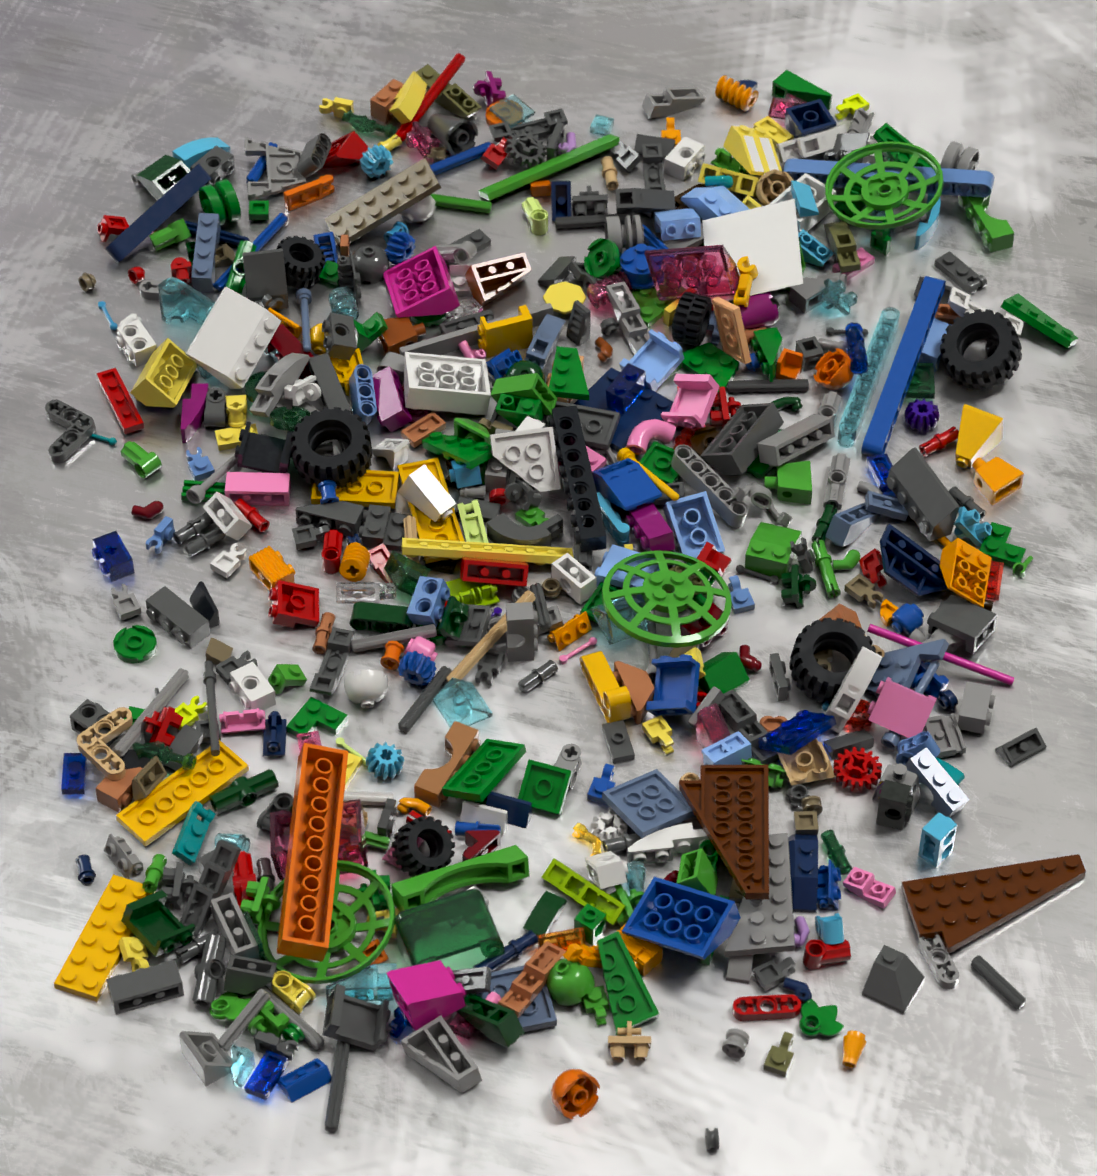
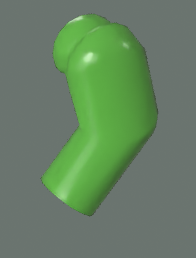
M852 549L843 560H832L833 571L852 570L860 560L859 551Z

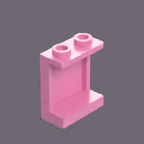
M676 374L673 381L679 387L670 412H662L660 416L664 421L675 425L676 428H704L720 386L708 374Z
M887 677L885 682L881 680L876 693L880 694L877 702L872 700L867 711V713L871 714L869 721L907 738L921 733L937 698L928 695V697L891 681L892 678Z

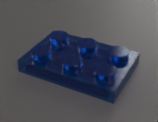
M808 710L799 711L790 720L782 722L780 727L766 733V736L758 741L759 747L763 750L792 755L835 726V717L825 715L824 713L809 712Z

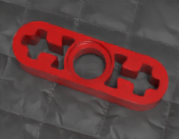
M792 994L739 997L733 1002L732 1013L739 1021L793 1019L800 1014L801 1000ZM770 1004L773 1010L765 1012L760 1006ZM787 1004H792L793 1009H789ZM741 1006L745 1007V1012H742L740 1008Z

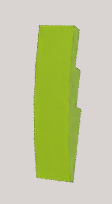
M553 858L542 876L543 879L584 907L588 903L607 914L606 921L612 925L616 923L626 907L619 900L555 858Z

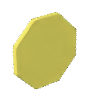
M564 281L550 285L543 296V300L546 304L550 303L552 305L553 311L567 314L572 312L573 304L576 300L583 304L586 296L580 286Z

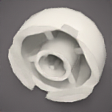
M429 195L399 214L408 223H422L434 213L436 201Z
M361 670L359 675H354V671L344 676L345 692L351 701L361 704V707H373L387 693L388 675L384 676V672L380 670Z

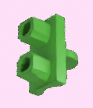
M262 876L260 882L248 881L246 896L255 897V900L243 899L240 909L243 915L252 917L253 924L260 925L264 908L268 914L272 910L280 908L281 900L276 897L277 892L270 891V888L267 886L269 877Z
M619 884L614 886L616 891L610 895L626 905L617 920L622 927L629 920L644 892H637L636 889H631L629 891L631 895L628 896L622 885Z
M269 1000L250 1022L248 1031L252 1035L257 1034L258 1031L272 1033L281 1039V1031L287 1028L289 1017L284 1013L274 1016L272 1013H274L275 1007Z

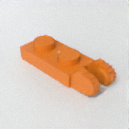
M327 174L320 176L317 180L285 191V208L288 211H292L334 193L335 187L331 185L334 182V177Z

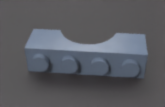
M199 213L191 275L193 292L214 291L215 253L221 231L219 214Z

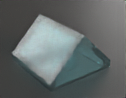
M632 597L641 608L644 607L643 601ZM625 598L612 600L618 613L628 622H631L637 613L629 607ZM603 604L591 607L590 610L609 645L632 638L611 621ZM644 619L638 628L648 632L647 620Z
M452 677L433 699L434 704L449 727L452 726L454 721L471 726L493 716V713L473 683Z

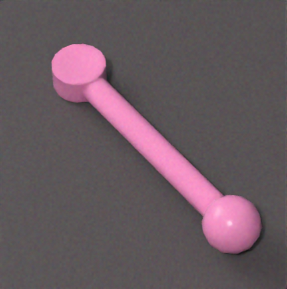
M591 637L587 643L571 653L561 655L559 662L566 664L572 656L590 645H596L597 639Z

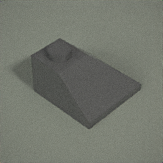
M884 945L873 963L862 995L905 1014L925 977L906 954Z

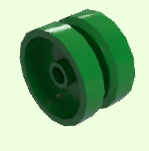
M229 180L218 181L215 183V187L210 184L199 188V199L203 213L219 214L221 226L224 225L225 219L229 223L241 219L240 204Z

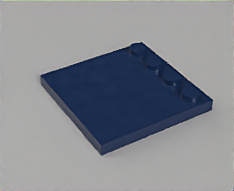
M611 367L588 389L589 401L577 400L574 403L576 405L620 413V420L610 444L611 449L619 452V450L626 447L634 427L642 421L651 419L664 421L660 415L662 412H670L673 401Z

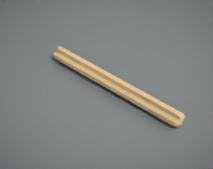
M527 590L515 603H533L536 597L533 592ZM506 613L446 677L449 685L455 687L507 631Z

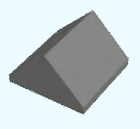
M181 1031L179 1034L182 1054L205 1086L237 1069V1065L227 1051L220 1046L214 1033Z

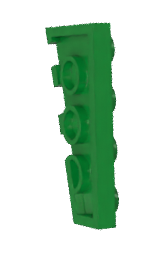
M1020 294L1004 300L1001 308L1066 348L1074 346L1078 340V337L1071 330L1064 328Z
M433 432L429 437L422 440L424 449L437 455L444 454V458L448 460L454 458L455 462L459 465L465 463L466 468L470 470L493 457L491 445L487 442L462 439L455 435H444L441 432Z

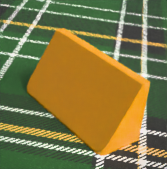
M268 308L269 312L281 320L280 324H283L299 341L303 339L301 326L272 308Z

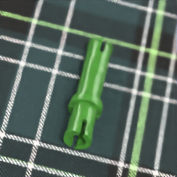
M818 540L820 548L817 542L814 541L811 547L816 557L815 564L821 572L827 596L834 598L832 593L834 591L835 596L838 597L841 591L831 565L832 558L827 553L823 540Z

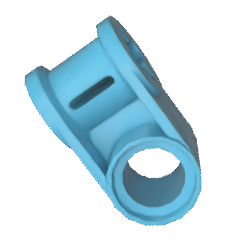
M839 913L822 918L815 916L816 933L825 944L844 942L843 920Z

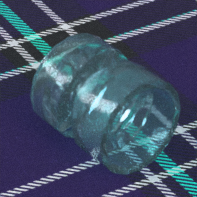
M339 287L331 291L328 300L332 313L353 316V319L357 320L359 311L353 291L348 287Z

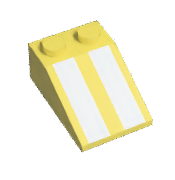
M744 125L730 127L723 147L750 174L762 176L764 173L774 169L782 171L773 141L764 129L760 127L753 129Z

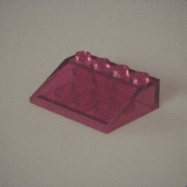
M724 245L645 251V257L659 301L680 299L685 292L706 297L735 295L739 273L736 263Z

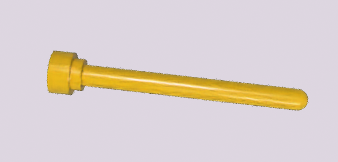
M627 447L619 450L617 453L618 461L630 458L639 463L659 490L673 501L679 499L677 492L636 460L635 453Z

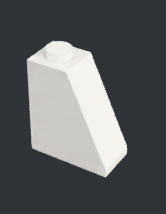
M425 464L411 473L398 491L434 522L441 518L445 520L453 514L452 509L456 505L453 498Z

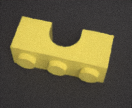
M705 163L702 164L698 182L705 184V176L729 175L733 178V186L728 190L757 198L756 185L759 180L758 177Z

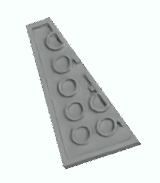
M788 833L769 835V900H746L743 896L739 908L741 918L728 939L724 951L725 957L795 951Z

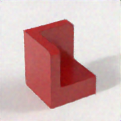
M706 542L696 558L713 568L721 577L732 561L728 556L718 552L715 546L709 542Z

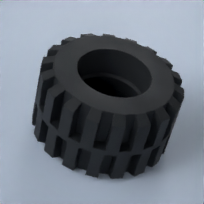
M289 236L286 239H282L277 249L283 248L287 286H294L298 289L299 287H312L314 283L318 282L326 258L323 249H320V246L315 244L313 240H308L303 236L302 238L298 236H293L292 238Z
M685 292L682 295L672 324V337L674 341L696 347L702 343L707 333L712 313L710 297Z
M421 816L400 827L393 837L395 841L392 842L391 847L395 848L392 855L397 858V861H395L397 866H402L401 871L404 873L408 871V876L414 877L449 865L452 861L450 858L454 857L455 852L452 849L455 848V842L451 841L454 837L452 833H448L447 830L449 828L447 825L442 826V821L439 819L434 821V817L429 816L426 818ZM417 837L422 838L428 844L430 850L429 857L424 856L419 851Z

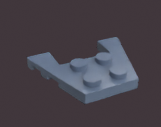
M940 639L885 652L867 690L870 694L879 697L880 694L876 693L881 680L885 682L887 677L892 678L891 681L910 689L922 660H942L949 643L946 639Z

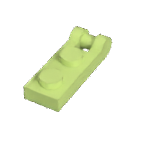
M478 499L472 500V503L457 504L466 542L489 543Z

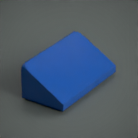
M316 1058L276 1081L287 1098L294 1102L330 1083L332 1077L328 1066Z

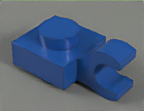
M605 764L601 778L594 777L587 794V800L608 805L602 799V792L616 786V783L612 782L614 765Z

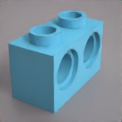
M938 812L922 828L918 856L937 868L953 851L957 824L950 817H946Z

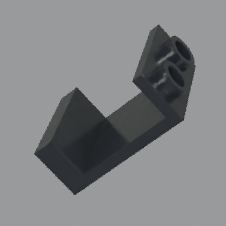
M247 421L245 429L240 431L239 441H241V446L237 445L234 457L238 458L237 466L266 473H288L292 457L291 435L294 431L288 430L286 440L250 432L251 422Z

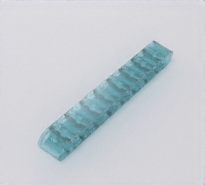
M894 307L883 309L839 423L837 442L842 447L849 448L855 445L887 361L899 325L900 312Z

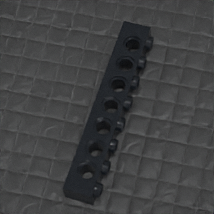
M577 405L552 408V417L548 418L549 427H553L555 446L558 448L556 449L557 462H561V466H559L560 477L565 479L563 491L569 497L566 499L568 511H572V515H570L571 527L576 528L574 532L575 544H579L581 552L606 549V531Z

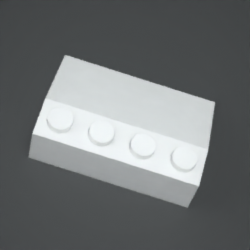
M224 287L185 355L229 389H242L280 325L281 320L262 306L230 288Z
M405 352V408L487 415L491 392L486 359Z

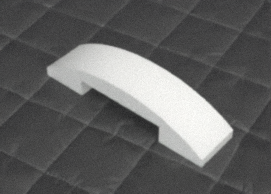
M955 287L951 288L948 304L960 317H963V314L968 311L969 313H974V310L981 309L982 312L986 310L970 302L971 295ZM1005 313L1004 318H1008L1011 321L1019 338L1024 321Z

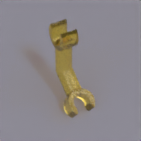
M577 823L573 828L575 832L572 835L579 840L584 839L592 844L591 856L600 854V839L590 833L583 824Z

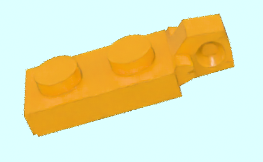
M570 944L565 954L563 953L562 955L568 961L579 962L582 966L602 968L598 947L595 945Z

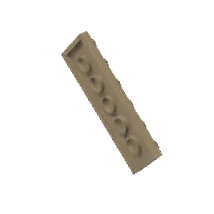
M424 158L326 217L325 221L330 231L333 232L334 239L340 248L341 235H348L350 244L442 187L428 161Z

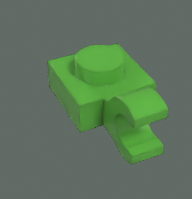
M604 986L594 987L589 996L586 994L581 998L586 1014H594L597 1026L606 1025L605 1017L607 1015L605 1010H609L607 995Z

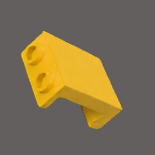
M518 306V316L487 323L484 316L480 317V325H477L480 339H478L479 349H483L486 352V358H490L508 348L511 352L516 349L529 348L533 339V318L527 306Z

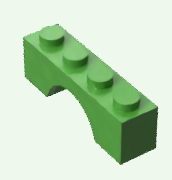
M990 195L988 197L958 196L959 205L963 206L967 218L971 219L975 231L979 232L983 244L988 247L990 252L1013 247L1014 231L1007 220L995 219L985 213V210L989 207Z

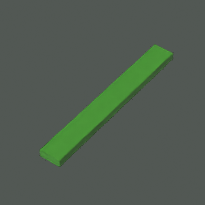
M608 134L570 152L478 190L480 197L489 201L618 146L620 145L618 143L620 139L617 136Z

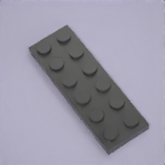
M557 401L555 408L575 406L576 404ZM577 405L586 446L609 450L620 420V413ZM494 409L490 420L491 423L498 421L513 427V431H516L518 427L499 415ZM543 414L541 422L545 424V428L549 427L548 418L552 417V415Z

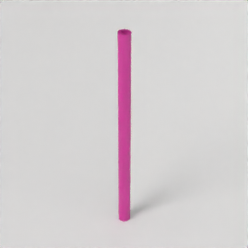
M870 624L867 630L869 633L907 647L923 644ZM945 652L942 659L1011 686L1014 681L1012 676Z

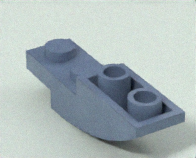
M547 314L535 333L524 360L535 362L543 371L566 320Z

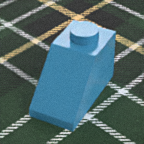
M455 459L451 461L452 469L449 470L451 482H455L457 489L482 484L479 465L470 470L466 468L465 463L459 465L455 462Z

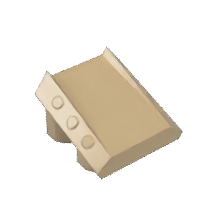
M815 737L805 738L801 746L796 747L789 744L776 751L791 786L835 777L822 742H819Z

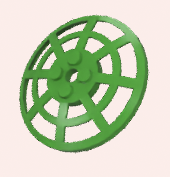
M903 142L874 143L852 151L836 163L827 177L825 195L832 212L850 225L865 229L895 228L917 220L932 209L942 194L944 185L943 172L936 158L919 146ZM882 152H902L911 154L912 157L907 164L896 161L883 162ZM872 154L875 156V164L864 167L856 173L847 168L858 159ZM919 158L932 167L936 173L935 176L925 180L921 172L914 168ZM885 168L902 169L899 174L885 172ZM877 170L878 174L871 176L867 180L861 178L865 174ZM842 173L849 178L845 186L844 195H832L833 185L837 177ZM911 173L917 178L919 183L908 186L905 178ZM938 182V189L932 200L928 204L921 203L926 195V187ZM855 183L862 186L861 195H850ZM921 189L916 201L908 199L910 192ZM833 201L845 202L855 216L849 218L836 209ZM863 201L867 207L860 212L854 207L852 202ZM901 205L909 207L901 213L895 215L893 213V209ZM915 209H920L918 212L914 213L911 216L895 221V219L901 218L911 213ZM877 210L885 211L886 216L876 217L869 214ZM866 219V220H871V221H887V222H885V223H867V222H862V221H860V220Z
M656 550L645 551L626 557L615 564L608 572L602 588V603L611 621L627 635L650 645L679 648L701 644L717 635L725 627L730 617L732 606L731 594L723 578L706 563L682 553ZM656 558V560L646 561L635 567L626 565L636 560ZM665 558H672V559L682 560V561H684V562H687V563H690V564H693V565L690 566V565L685 564V563H682V562H680V561H675V560H670V559H665ZM658 564L660 571L650 574L641 569ZM667 564L685 568V570L681 573L668 569ZM703 569L710 574L723 590L711 587L708 579L700 570ZM617 570L627 572L623 582V589L610 592V581ZM695 574L704 586L693 585L688 578ZM636 575L644 579L643 586L630 588L629 585L632 577ZM665 590L672 591L673 593H666ZM694 593L707 594L703 606H700L693 600ZM642 594L643 600L646 602L645 606L641 608L631 595ZM713 595L726 599L724 611L718 620L708 612L713 602ZM621 597L625 598L629 607L637 613L631 622H628L618 613L611 600ZM688 607L695 611L694 614L681 618L678 616V612H682ZM655 609L659 612L669 613L670 618L660 617L650 612ZM700 618H703L710 625L708 629L699 633L681 636L680 625L692 623ZM644 619L658 624L671 625L672 636L653 634L638 628V626Z
M337 860L331 923L335 925L330 930L329 948L323 962L315 963L304 958L288 955L276 960L268 945L267 930L279 932L280 923L269 921L271 913H266L265 908L260 925L258 924V937L266 959L269 962L277 963V971H287L283 966L295 960L305 967L318 969L316 977H305L289 972L303 983L324 984L340 981L365 969L387 946L395 924L393 897L385 882L371 869L358 863ZM340 871L358 874L367 878L372 883L362 893L351 886L339 884ZM285 878L273 889V891L277 892L276 897L279 899L283 896ZM378 889L383 893L389 909V918L377 920L375 909L369 900ZM339 892L350 894L356 897L357 900L348 906L338 901ZM365 905L369 913L370 922L357 923L354 914ZM388 927L383 940L369 957L362 952L371 943L375 930ZM368 931L365 940L357 949L351 943L356 932ZM344 949L350 954L341 960L329 963L331 953ZM354 959L360 963L343 973L326 976L328 969L343 966Z

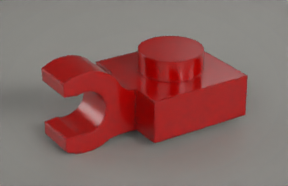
M503 137L497 146L492 143L482 155L481 160L497 170L508 155V153H505L507 139Z
M874 548L863 556L859 563L864 577L870 579L873 584L878 583V587L881 589L887 585V580L881 573V570H883L881 553Z

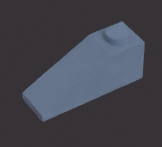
M865 502L833 516L825 537L830 539L834 545L844 547L853 543L881 514L867 511Z

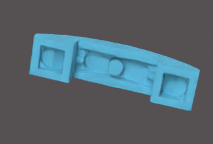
M928 193L927 204L932 200L935 194ZM940 198L930 209L931 213L928 223H919L915 239V250L922 248L936 231L941 204Z

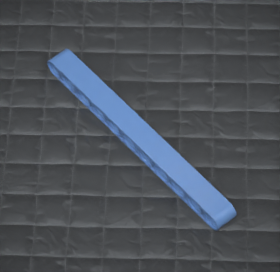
M788 159L784 163L782 172H787L794 181H797L806 173L826 184L831 169L838 161ZM853 162L847 168L856 173L871 164ZM914 166V168L921 172L925 180L936 175L932 167ZM885 168V172L899 174L902 169ZM941 168L944 181L941 195L988 197L992 192L994 175L989 171ZM877 170L869 172L861 178L867 180L871 176L878 174ZM840 173L833 187L845 188L849 178ZM911 173L905 178L908 186L919 183L917 178ZM938 182L927 186L926 194H936ZM921 189L916 190V191H913V192H910V193H920V190H921Z

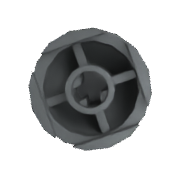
M374 245L359 247L353 253V259L357 258L358 270L355 272H359L360 282L371 281V284H376L385 279L383 273L389 269V260L386 253Z

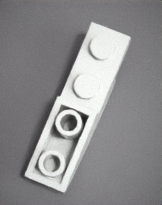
M845 124L776 144L780 163H785L788 159L806 158L833 149L837 134H847Z
M865 647L861 648L820 724L839 734L841 733L866 691L880 664L882 656Z
M692 823L667 827L649 834L631 845L627 850V864L643 865L645 863L673 861V853H686L698 850L703 841L710 839L704 829L693 830Z

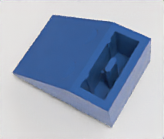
M630 458L592 471L596 492H600L604 499L607 498L609 502L626 511L634 510L638 505L644 503H653L655 499L662 497L660 490L639 463Z

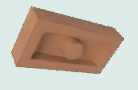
M432 411L401 430V437L408 439L410 445L415 448L422 444V440L429 437L431 433L441 432L446 429V422Z

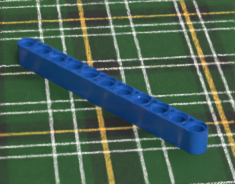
M925 276L864 438L861 454L880 459L884 456L946 285L945 280Z

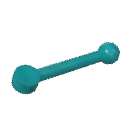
M96 434L90 436L109 442L112 446L117 443L116 438H106Z

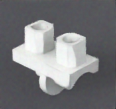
M310 375L305 379L296 380L294 385L285 386V399L293 400V406H300L308 400L316 401L319 399L321 389L315 384L316 376Z

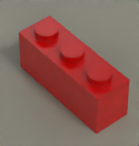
M462 557L460 579L467 582L527 587L529 565L526 562Z

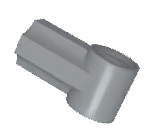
M464 241L462 244L436 246L446 263L456 262L460 265H465L477 253V248L471 241Z
M830 391L824 394L822 404L818 409V415L832 417L835 428L842 397L837 392Z

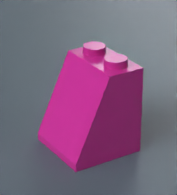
M441 960L391 970L386 973L394 1000L414 1031L440 1015L444 1018L466 1006L463 997L466 995L463 986L460 982L455 983V976L449 966L445 968Z

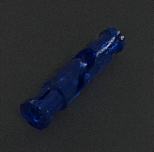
M851 322L845 327L847 350L851 358L850 370L854 374L861 375L868 369L864 335L862 333L863 328L859 323Z

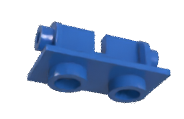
M831 859L829 860V866L822 865L818 869V887L822 888L817 889V904H819L820 908H827L828 905L833 904L835 909L838 910V900H841L838 881H841V873L839 868L834 866Z

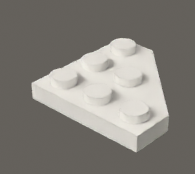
M553 427L490 435L492 456L538 492L561 490Z

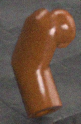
M602 337L597 338L595 345L601 351L597 357L604 363L608 358L612 357L613 348Z

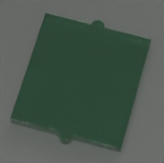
M248 911L243 912L244 918L258 945L259 959L266 961L263 944Z

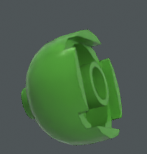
M565 958L555 963L547 977L546 985L552 999H555L560 1005L570 1006L580 1003L582 1001L581 998L586 994L589 996L592 993L595 982L587 966H582L579 962L568 961Z

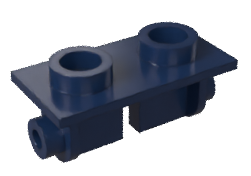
M272 711L268 719H265L266 730H264L263 756H285L287 719H282L279 712Z

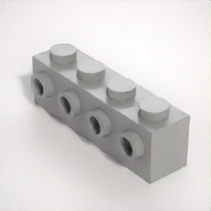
M813 414L758 442L760 462L769 464L772 467L780 466L835 437L832 417Z

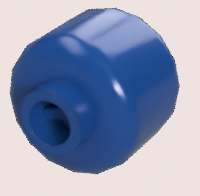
M905 603L892 614L893 624L891 626L898 634L911 635L916 628L918 629L923 625L924 614L917 605Z

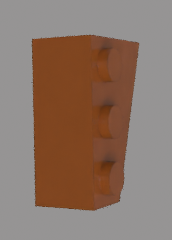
M525 252L474 264L469 267L465 278L478 311L527 278L532 269Z

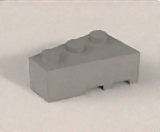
M441 1015L400 1040L405 1054L459 1092L463 1093L482 1081L478 1067Z

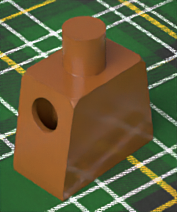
M408 317L384 319L388 329L378 337V340L386 354L388 352L400 354V347L417 343L419 336L426 335V329L423 323L412 325Z

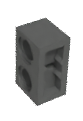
M86 699L70 715L72 730L80 734L110 712L106 711L100 704ZM104 727L99 732L107 734L111 729ZM121 734L106 743V745L109 747Z

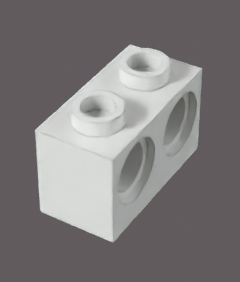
M135 320L117 328L118 336L116 337V342L119 348L124 349L128 361H132L136 367L146 364L153 351L157 349V344L140 320Z

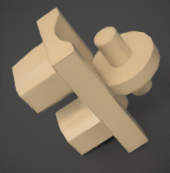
M627 1021V1028H618V1035L627 1036H608V1048H610L612 1060L625 1059V1048H634L635 1060H647L648 1050L651 1048V1036H632L641 1035V1028H632V1021Z

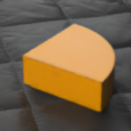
M887 599L882 602L880 608V619L886 627L893 622L892 614L898 609L897 606Z

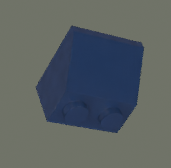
M821 99L785 109L784 126L794 138L837 126L836 121Z

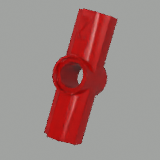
M241 851L233 869L234 876H232L235 897L237 896L239 907L243 899L255 900V897L246 896V887L248 881H256V875L253 873L251 853ZM243 915L245 919H252V917Z

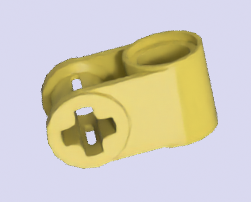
M246 395L225 396L228 425L236 428L246 425Z
M281 970L274 974L272 991L297 1014H301L303 1007L309 1001H313L316 998V994L307 984L302 983L289 972Z

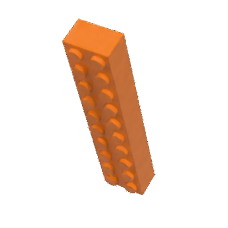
M303 743L298 756L277 954L323 962L329 948L348 751Z

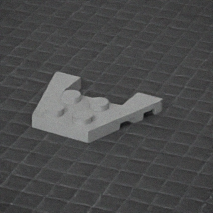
M245 137V156H266L267 182L247 183L248 200L285 192L306 184V178L299 173L297 168L303 151L284 146L277 148L269 146L268 142L261 141V143L253 142L252 138Z

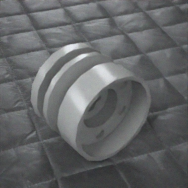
M627 215L624 225H621L619 216L605 217V239L616 243L619 249V256L622 255V248L627 250L637 244H644V229L639 215L633 216V224H631L630 216Z

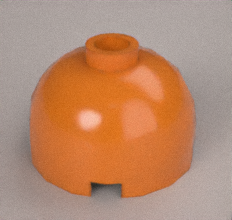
M839 348L833 353L831 351L825 353L815 366L817 373L816 375L814 374V379L821 386L829 390H839L849 385L855 372L854 362L845 351Z
M569 1069L561 1073L554 1081L551 1089L552 1102L557 1110L569 1119H574L572 1116L578 1114L580 1117L585 1116L598 1101L599 1096L596 1093L597 1088L600 1089V1085L597 1079L581 1069Z

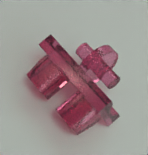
M418 121L413 122V129L407 133L405 143L409 148L416 147L423 158H428L427 155L430 154L431 148L439 147L440 142L437 138H430L431 130L428 126L422 127Z

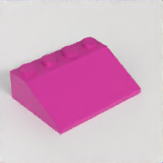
M436 246L383 273L398 318L442 315L460 306L446 262Z

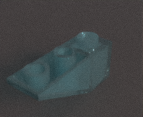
M397 963L372 964L357 974L333 982L326 986V998L328 999V994L335 985L339 984L346 986L345 995L360 1000L382 1002L384 1000H394L386 973L396 970Z

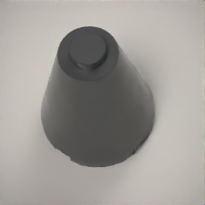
M435 113L429 118L427 123L428 129L451 155L471 149L476 144L474 140L475 136L478 137V129L470 120Z

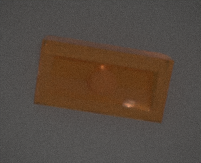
M584 927L538 935V950L546 941L567 951V947L570 944L586 945Z

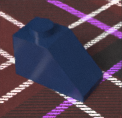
M551 181L552 221H555L556 217L572 216L571 181Z

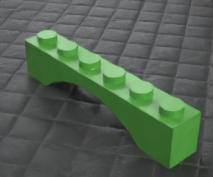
M513 845L392 883L394 905L404 916L426 910L436 899L458 888L481 883H511L530 877L528 856L517 845Z

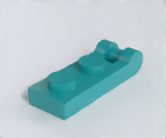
M195 801L188 811L172 854L189 866L195 863L215 813L210 809H204L201 803ZM197 815L202 817L201 821L197 819Z

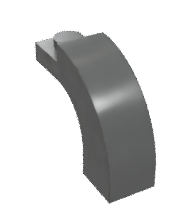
M505 513L487 522V537L493 543L551 547V539L557 538L563 533V518L559 514L539 525L531 527L520 526L514 523Z

